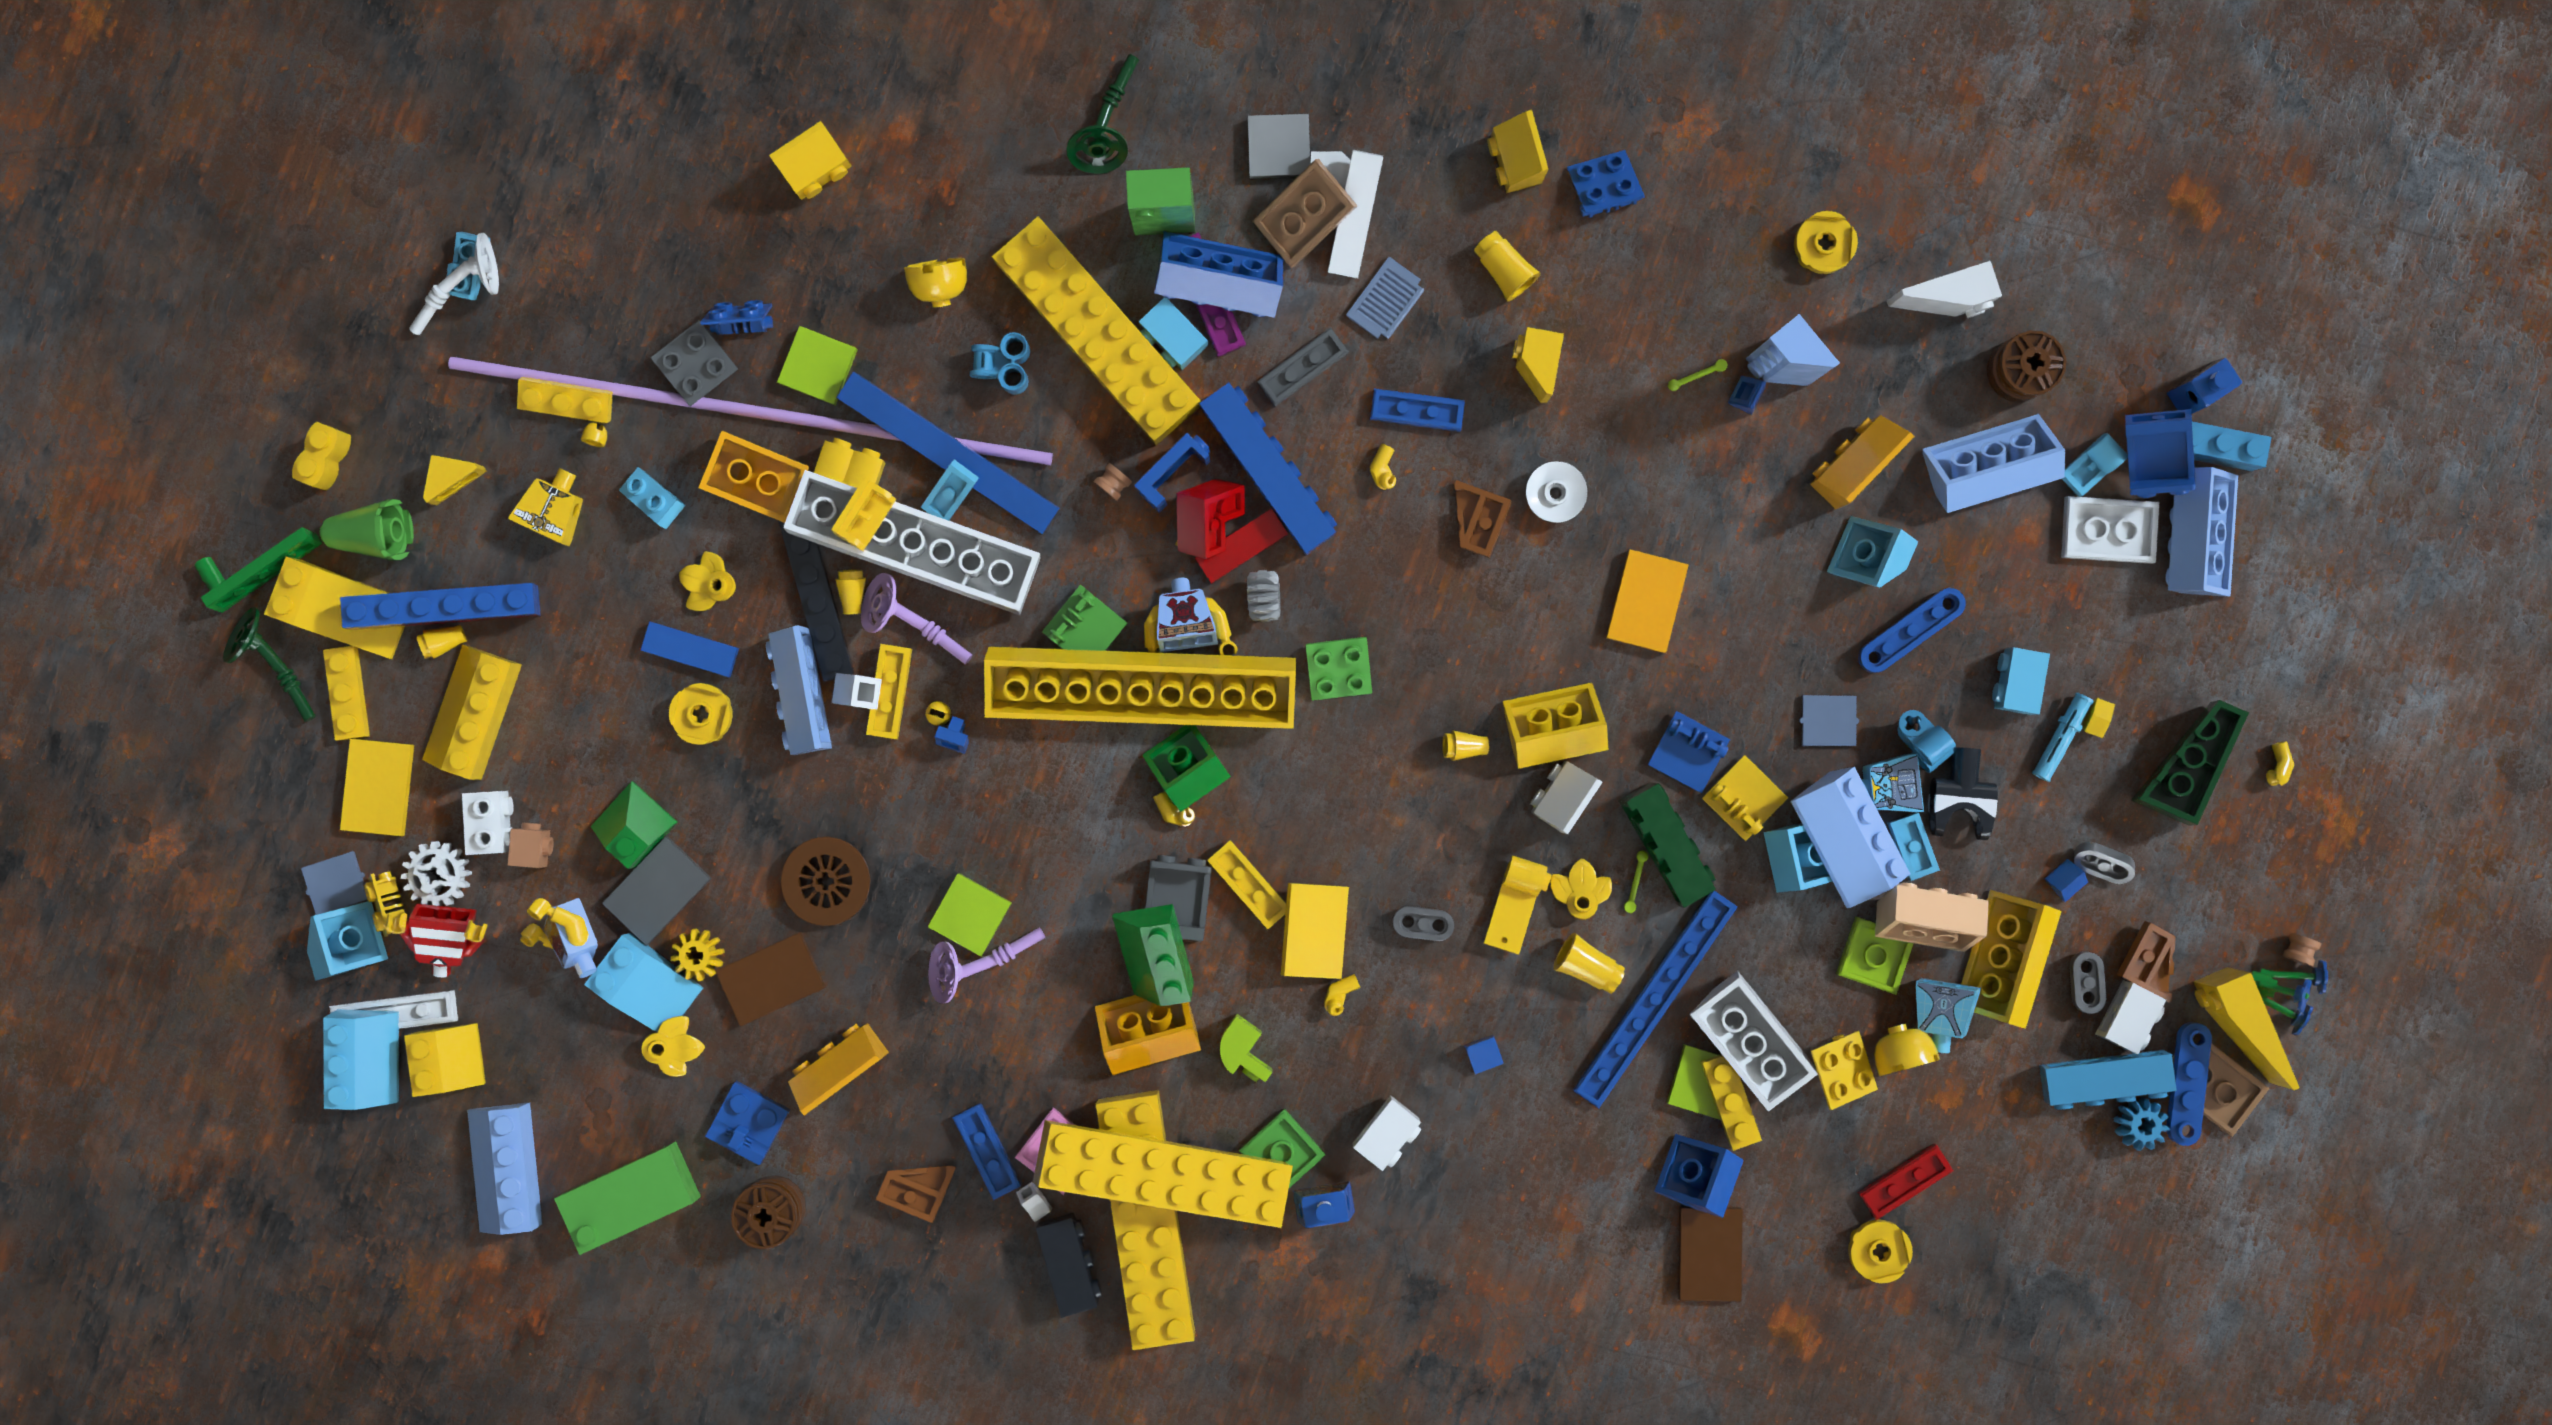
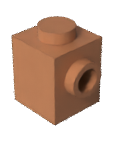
M522 822L521 828H511L508 866L547 867L548 855L552 854L554 846L553 838L550 837V830L540 829L541 824L525 822Z

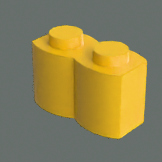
M319 422L314 423L307 432L304 442L305 450L300 453L294 462L292 478L309 486L327 491L334 484L338 476L339 462L343 460L349 451L351 435Z
M834 438L833 442L824 441L814 473L858 488L864 477L877 485L879 484L886 464L884 460L879 459L880 453L868 448H863L862 452L850 449L851 443L838 438Z

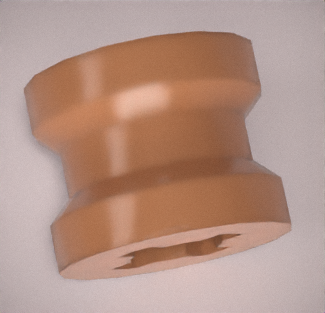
M1110 463L1106 465L1105 473L1093 481L1116 501L1121 497L1120 492L1122 489L1129 487L1132 483L1126 475Z
M2290 933V946L2284 950L2283 957L2313 967L2315 963L2314 953L2320 949L2322 943Z

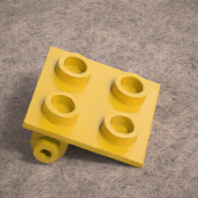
M1744 755L1702 799L1744 841H1747L1753 834L1756 835L1762 830V824L1788 797Z
M390 871L378 874V881H376L374 873L370 874L368 877L369 882L364 885L368 902L374 901L377 912L372 914L376 931H383L384 937L391 934L385 929L387 915L391 914L394 917L400 918L401 913H405L404 909L385 913V911L403 906V903L388 907L383 906V902L401 897L398 894L381 899V896L399 891L396 877H392Z
M1859 1031L1844 1036V1034L1832 1037L1833 1042L1811 1050L1829 1110H1833L1878 1090Z

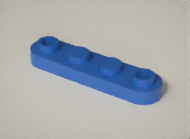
M1954 588L1938 591L1865 644L1858 654L1860 666L1870 673L1882 672L1960 616L1966 606L1963 594ZM1945 598L1951 601V608L1949 610L1943 607V600ZM1871 652H1875L1878 656L1876 663H1871L1869 660Z
M2197 1022L2183 1024L2179 1028L2176 1038L2173 1068L2177 1091L2170 1092L2166 1123L2170 1130L2166 1132L2173 1142L2182 1146H2190L2198 1141L2203 1121L2212 1035L2205 1025ZM2199 1033L2200 1041L2195 1044L2193 1036ZM2188 1125L2190 1131L2187 1135L2183 1136L2182 1129Z

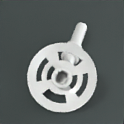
M485 233L477 235L474 256L464 261L438 285H433L432 290L425 297V305L409 327L411 332L420 335L436 310L442 309L443 304L447 301L446 299L450 297L449 292L470 273L472 275H479L481 282L491 295L498 293L499 277L496 259L491 243Z

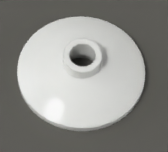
M1559 461L1548 462L1538 467L1530 476L1526 486V498L1529 507L1539 518L1552 523H1561L1574 518L1582 510L1587 499V485L1582 474L1574 466ZM1558 488L1561 492L1560 498H1552L1550 490Z

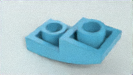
M456 232L453 263L448 264L447 276L464 261H467L469 257L474 256L477 235ZM470 273L449 292L450 295L476 300L482 284L479 275H472Z

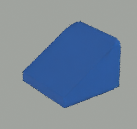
M1493 1034L1464 1045L1475 1074L1504 1064Z

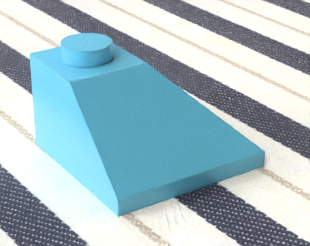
M1850 516L1827 572L1880 588L1907 569L1918 541L1900 528Z
M364 902L310 917L307 954L315 981L388 959L381 932H377L372 914L375 912L372 902Z

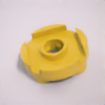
M1821 211L1812 215L1801 224L1795 235L1794 248L1798 262L1802 267L1818 274H1831L1844 268L1853 258L1858 245L1857 233L1854 227H1851L1849 222L1845 220L1844 216L1833 211ZM1823 235H1828V240L1833 241L1834 244L1828 247L1827 250H1823L1822 246L1818 244V240H1821Z
M696 683L684 688L674 696L669 707L671 725H673L674 730L682 740L691 744L704 745L719 741L730 728L733 718L730 698L719 688L710 684ZM701 705L706 707L705 711L709 715L708 718L702 720V723L697 722L698 717L693 715L694 709L699 710Z
M1878 1219L1868 1221L1853 1230L1850 1235L1848 1254L1852 1266L1864 1278L1876 1283H1890L1899 1279L1905 1273L1903 1271L1912 1260L1913 1250L1911 1241L1904 1231L1890 1221ZM1877 1244L1888 1247V1251L1883 1253L1884 1258L1879 1259L1877 1255H1873V1250L1876 1249Z

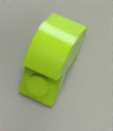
M1239 1014L1234 1016L1222 1035L1220 1044L1222 1062L1232 1074L1241 1065L1244 1067L1242 1072L1255 1082L1259 1078L1266 1082L1272 1074V1068L1249 1052L1261 1036L1262 1031Z

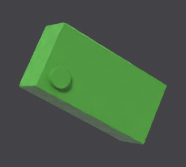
M1190 167L1126 171L1128 211L1135 236L1163 234L1164 231L1170 233L1196 232Z
M675 1141L570 1189L554 1198L576 1249L579 1255L682 1209L694 1203L701 1196Z

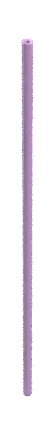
M450 357L448 363L449 369L516 380L521 377L609 390L613 391V395L690 407L679 393L457 357ZM702 397L691 406V408L901 441L880 426L705 397ZM955 438L978 454L1051 465L1053 453Z

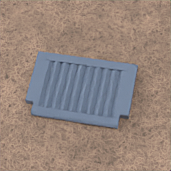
M1388 257L1346 316L1378 339L1380 335H1383L1389 339L1424 292V289L1418 285L1421 279L1394 259Z

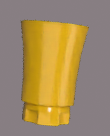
M1497 231L1487 235L1474 249V252L1481 258L1480 262L1494 278L1507 301H1511L1522 294L1541 274L1506 239H1503Z
M1575 932L1562 945L1553 967L1555 971L1573 976L1599 990L1603 989L1611 994L1620 985L1625 974V967L1617 964L1616 960L1594 948Z

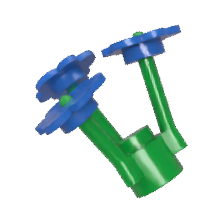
M2319 960L2318 966L2313 968L2312 973L2271 971L2261 968L2260 972L2252 971L2251 974L2264 1004L2292 1018L2290 1024L2294 1027L2291 1034L2299 1035L2307 1025L2310 1014L2313 1011L2312 1006L2306 1005L2310 995L2311 984L2317 986L2318 994L2326 993V985L2328 983L2326 961ZM2272 978L2305 979L2303 985H2297L2295 990L2277 985L2278 980ZM2275 992L2294 996V1003H2298L2297 1011L2293 1012L2268 999L2267 996L2273 998Z

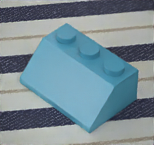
M337 1009L323 1018L324 1109L358 1110L393 1104L399 1101V1011Z

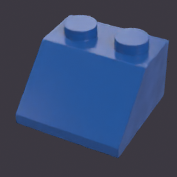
M1675 1134L1655 1192L1698 1211L1723 1218L1744 1160L1725 1148Z

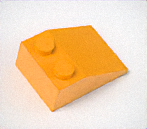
M721 431L698 488L785 523L805 470L808 471L809 466Z

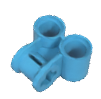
M1016 332L1009 333L1001 340L1000 347L984 344L971 345L974 359L973 370L969 373L970 377L978 379L998 378L1004 390L1013 395L1021 394L1026 390L1029 383L1028 376L1024 369L1018 365L1026 362L1031 353L1030 346L1024 336ZM1021 342L1023 350L1020 354L1015 356L1008 354V347L1011 343ZM1011 372L1021 374V381L1016 386L1006 384V377Z
M1909 710L1902 714L1898 723V736L1913 751L1912 754H1918L1919 765L1925 771L1931 773L1954 753L1953 748L1956 744L1942 727L1938 725L1935 727L1921 712ZM1907 723L1910 725L1917 723V731L1914 729L1906 730Z

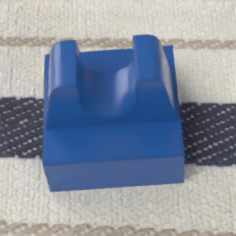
M952 716L948 729L938 726L935 734L936 745L965 754L969 744L968 735L963 734L965 720Z

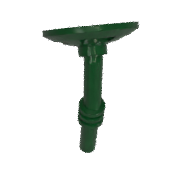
M1129 54L1114 83L1109 84L1108 88L1110 90L1105 91L1106 96L1102 97L1103 104L1095 125L1076 131L1068 140L1067 157L1071 164L1081 171L1092 174L1111 172L1120 167L1127 158L1128 145L1126 139L1117 130L1107 127L1113 109L1119 106L1117 102L1122 100L1120 96L1125 95L1123 90L1139 62V59L1134 55ZM1107 132L1113 135L1118 141L1111 140V138L1104 133ZM1083 150L1086 155L1093 157L1092 162L1083 160L1077 155V152ZM1115 150L1118 151L1117 155L1114 158L1106 162H1103V160L1109 158Z
M255 607L250 608L233 629L225 646L223 661L230 664L237 660L247 649L252 651L256 649L276 672V679L280 681L279 685L284 687L282 689L284 693L288 692L304 722L314 719L316 715L299 687L301 685L300 681H296L298 677L293 675L294 670L289 669L268 643L262 639V635L257 633L260 621L259 609Z

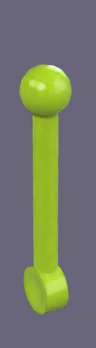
M1719 359L1711 367L1680 380H1670L1668 388L1671 391H1677L1681 385L1714 371L1723 372L1728 364L1726 360Z
M1644 850L1639 851L1636 855L1638 864L1629 900L1624 903V910L1628 913H1633L1637 907L1634 901L1644 862L1648 860V853Z

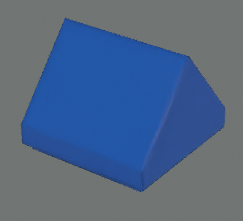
M1741 376L1728 403L1752 415L1765 390L1766 382Z
M2066 859L2044 878L2063 902L2069 900L2088 883L2085 872L2069 859Z

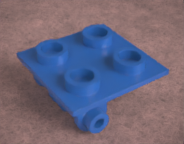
M1625 150L1567 167L1581 202L1579 207L1582 217L1588 215L1591 218L1595 214L1602 213L1604 209L1608 213L1611 207L1619 210V206L1636 205L1638 200L1645 198Z
M762 300L744 302V306H733L731 302L714 304V308L708 311L700 324L710 325L711 333L716 332L717 335L733 334L734 331L736 334H739L740 322L743 324L745 333H749V322L751 332H767L768 328H773L772 316H766L772 308V304H763Z
M1676 711L1648 765L1702 793L1720 758H1724L1730 739Z

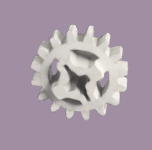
M439 841L431 842L430 847L427 844L419 845L420 853L417 851L409 853L413 860L412 862H403L402 865L408 869V873L402 874L401 878L408 879L409 884L403 887L404 891H414L410 898L412 901L422 898L421 904L430 905L432 903V905L442 906L444 902L448 906L454 904L453 897L458 899L464 896L460 889L470 887V883L464 879L465 876L472 875V871L464 869V866L470 861L469 859L460 860L461 849L451 851V843H444L441 846ZM436 854L435 857H432L430 863H422L428 856ZM428 870H436V873L444 879L436 880L437 876ZM444 886H450V887H451V888H450L447 892H445L444 894H442V895H437L438 892H441L442 887H444Z

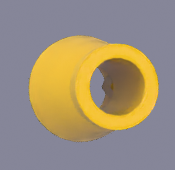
M863 570L838 571V578L835 580L843 607V614H861L866 578L863 577Z
M461 625L423 630V634L417 636L419 647L425 659L430 657L436 659L459 644L467 642Z
M1452 730L1451 733H1445L1443 736V756L1455 761L1478 755H1487L1489 752V739L1487 736H1477Z

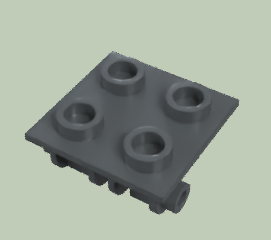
M699 320L651 357L690 407L738 370L736 365L715 341L712 333L701 325Z

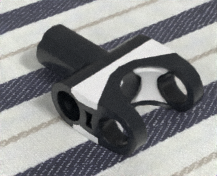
M1954 747L1950 779L1933 778L1930 783L1928 799L1930 832L1933 836H1943L1946 823L1949 822L1951 815L1955 811L1963 809L1970 814L1973 820L1976 839L1986 841L1992 833L1997 812L1996 783L1979 782L1981 749Z

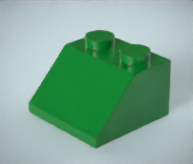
M1184 725L1142 755L1162 788L1180 812L1231 777L1196 725Z

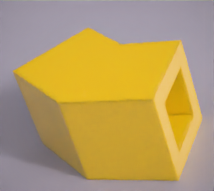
M2096 698L2082 723V729L2089 734L2103 738L2110 725L2115 704Z

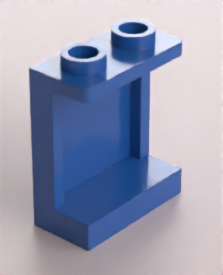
M2191 409L2125 415L2130 495L2150 498L2155 496L2156 493L2170 492L2171 495H2184L2189 493V491L2196 490Z
M1186 433L1134 485L1137 492L1160 513L1167 506V502L1157 489L1191 455L1197 456L1207 466L1210 463L1209 446L1198 435L1192 438Z

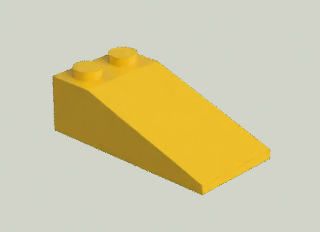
M286 557L264 613V615L389 659H393L405 627L362 630L342 628L340 597L387 594L388 592L306 561Z
M2227 967L2193 981L2197 989L2195 997L2199 1005L2205 1008L2268 1082L2291 1090L2299 1089L2298 1082L2251 972Z

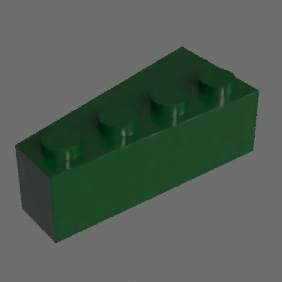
M2222 700L2210 702L2131 801L2188 826L2198 825L2249 712Z
M1649 782L1618 800L1676 902L1680 907L1685 908L1716 890L1712 883L1716 879L1708 865L1703 866L1698 857L1700 851L1694 840L1688 838L1683 829L1685 825L1676 811L1674 812L1670 805L1669 797L1664 788L1659 783Z

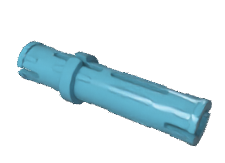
M2075 693V697L2065 715L2059 717L2058 722L2060 724L2035 770H2033V775L2044 781H2051V777L2065 755L2076 732L2080 733L2083 728L2081 723L2090 706L2094 703L2092 699L2083 694Z

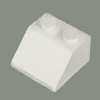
M1564 761L1562 765L1557 763L1547 777L1551 782L1545 791L1542 789L1538 790L1530 804L1534 806L1531 810L1532 814L1561 833L1568 834L1602 782L1568 761Z

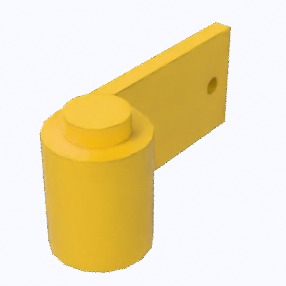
M1511 856L1483 944L1519 955L1536 897L1541 890L1546 892L1550 883L1551 874L1547 873V866L1517 856Z

